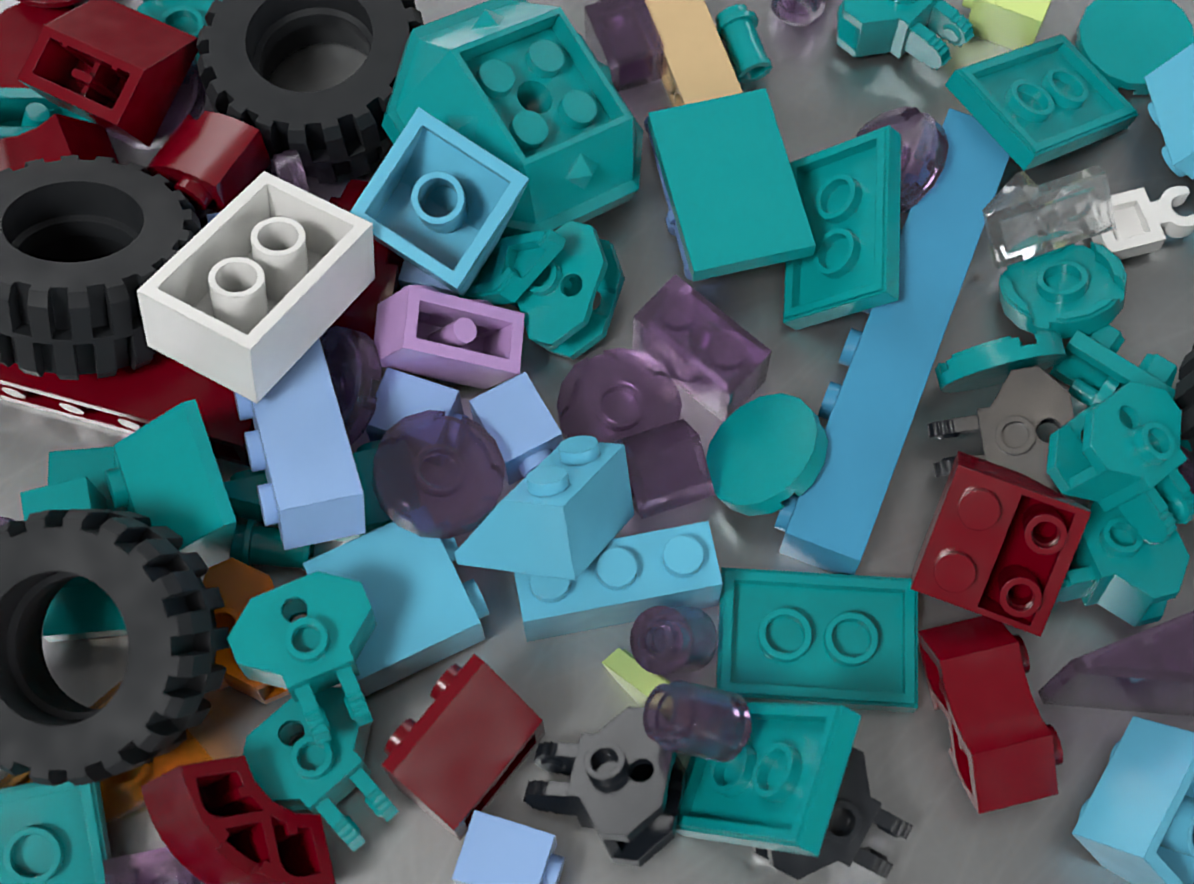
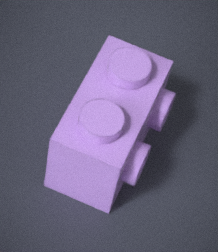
M425 285L404 286L400 291L380 302L377 306L371 365L384 368L389 367L402 372L486 390L520 374L525 313L497 307L485 300L465 299L441 293L437 289Z

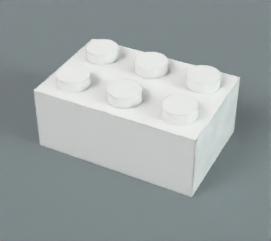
M263 171L137 290L147 346L241 396L258 403L375 279L373 223Z

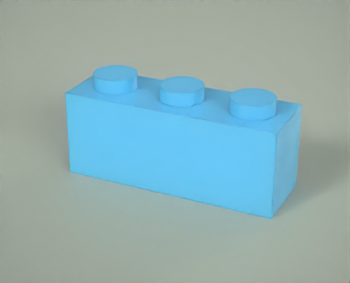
M709 521L612 539L576 580L514 572L527 642L718 606L723 586Z

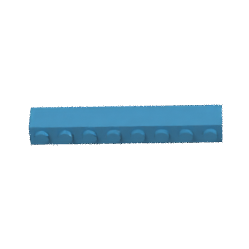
M949 108L941 131L931 127L928 129L917 159L918 162L927 165L922 179L910 176L900 202V211L908 213L903 229L900 228L899 300L861 311L869 314L863 332L851 328L838 362L849 367L842 385L830 381L818 412V417L828 420L825 428L828 438L825 463L808 490L800 497L792 494L783 501L785 507L780 509L774 528L785 532L779 553L833 574L855 575L861 562L1010 157L972 115Z

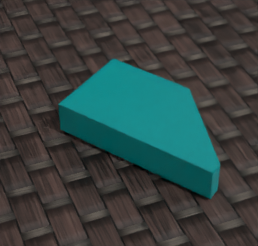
M551 229L500 238L497 246L464 297L458 296L465 299L485 300L494 306L515 303L564 248L566 238Z

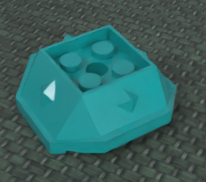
M488 0L412 29L405 45L381 126L394 145L419 107L528 177L529 183L501 238L547 229L556 231L569 220L583 223L630 201L637 193L640 183L643 129L613 85L610 67L596 59L582 35L576 32L561 7L534 4L526 0Z

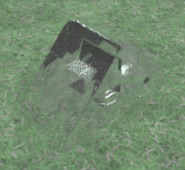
M1098 165L1041 185H1037L1024 171L1018 172L982 210L993 262L997 269L1116 229L1107 174Z

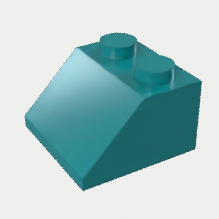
M196 399L185 401L114 444V468L105 470V478L115 509L126 506L127 511L149 517L152 526L169 527L183 537V545L178 551L180 553L198 552L209 568L229 559L237 521Z

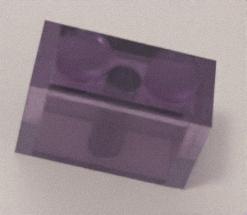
M676 274L633 316L632 348L722 422L736 409L744 405L766 381L772 351Z

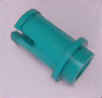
M744 4L732 5L722 10L715 18L716 29L733 62L738 81L740 83H752L764 78L771 72L773 67L756 30L759 22L756 13L748 10Z
M248 519L246 525L236 524L230 558L233 557L251 567L254 565L299 568L306 571L302 563L314 556L315 544L284 550L279 528L258 526L256 519Z

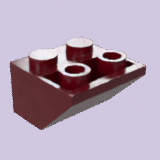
M90 0L44 25L17 80L53 104L150 148L198 52V38L113 0Z
M958 451L913 567L911 589L1041 637L1090 517L1091 510L1020 472Z
M475 654L472 655L463 667L455 663L443 673L430 693V697L435 701L417 722L409 718L396 729L384 747V752L389 756L381 764L399 791L459 840L468 831L474 810L483 812L545 736L543 720Z

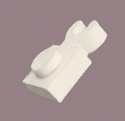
M1187 186L1171 187L1162 194L1159 200L1150 202L1144 187L1087 201L1081 211L1092 241L1105 246L1120 260L1159 251L1166 241L1165 235L1173 238H1182L1194 232V214L1180 216L1172 209V207L1183 205L1190 194Z

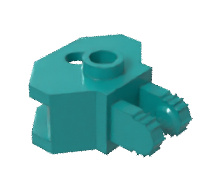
M843 0L837 12L836 44L853 57L890 52L900 59L908 52L920 62H924L926 66L938 70L952 58L949 51L950 47L942 39L948 40L949 44L952 43L954 46L961 47L974 36L973 24H970L969 19H966L964 14L961 15L957 9L944 0Z
M569 220L555 231L566 238L564 248L517 301L510 304L519 308L521 313H525L524 325L530 340L552 354L575 360L606 337L625 277L614 245L610 241L599 239L597 231L593 226ZM599 292L601 295V302L599 306L593 310V302L596 293Z
M1131 381L1103 402L1094 403L1050 435L1046 472L1063 495L1096 501L1105 513L1118 507L1131 527L1137 529L1136 534H1139L1142 540H1147L1149 544H1164L1171 538L1174 530L1178 528L1175 524L1183 523L1186 525L1194 518V494L1190 492L1191 487L1177 469L1187 460V457L1180 449L1182 411L1166 389ZM1081 432H1083V442L1081 440Z
M1090 500L1086 507L1091 510L1090 517L1054 604L1081 598L1085 607L1098 604L1134 627L1160 621L1167 601L1176 598L1180 591L1190 559V555L1177 529L1174 530L1171 538L1164 544H1149L1147 540H1142V537L1136 534L1137 529L1131 527L1118 507L1105 513L1098 502Z
M316 571L251 598L227 637L236 662L246 678L287 689L294 702H299L316 745L332 738L330 735L331 725L324 708L318 705L314 694L341 683L345 693L344 703L351 719L357 722L358 727L373 721L356 676H359L360 673L355 661L377 625L362 583ZM298 615H306V617L291 622Z
M342 686L328 688L314 695L318 705L324 708L331 725L330 735L332 739L316 745L299 702L295 703L291 697L246 736L242 755H245L255 782L273 802L291 811L309 809L313 814H321V818L323 817L349 848L355 852L366 841L362 837L361 829L348 815H343L336 807L344 797L357 787L365 796L364 801L378 817H383L388 822L399 812L369 777L372 772L364 763L372 722L358 727L357 722L351 719L344 703L345 693ZM304 734L302 738H300L293 746H291V743L296 736Z

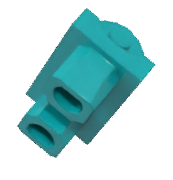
M1108 324L1088 335L1077 330L1065 347L1067 358L1055 365L1049 374L1070 386L1068 392L1071 396L1089 407L1094 403L1103 402L1131 381L1166 389L1172 399H1174L1175 389L1172 388V384L1178 369L1175 364L1158 354H1147L1139 366L1116 354L1125 339L1121 331Z

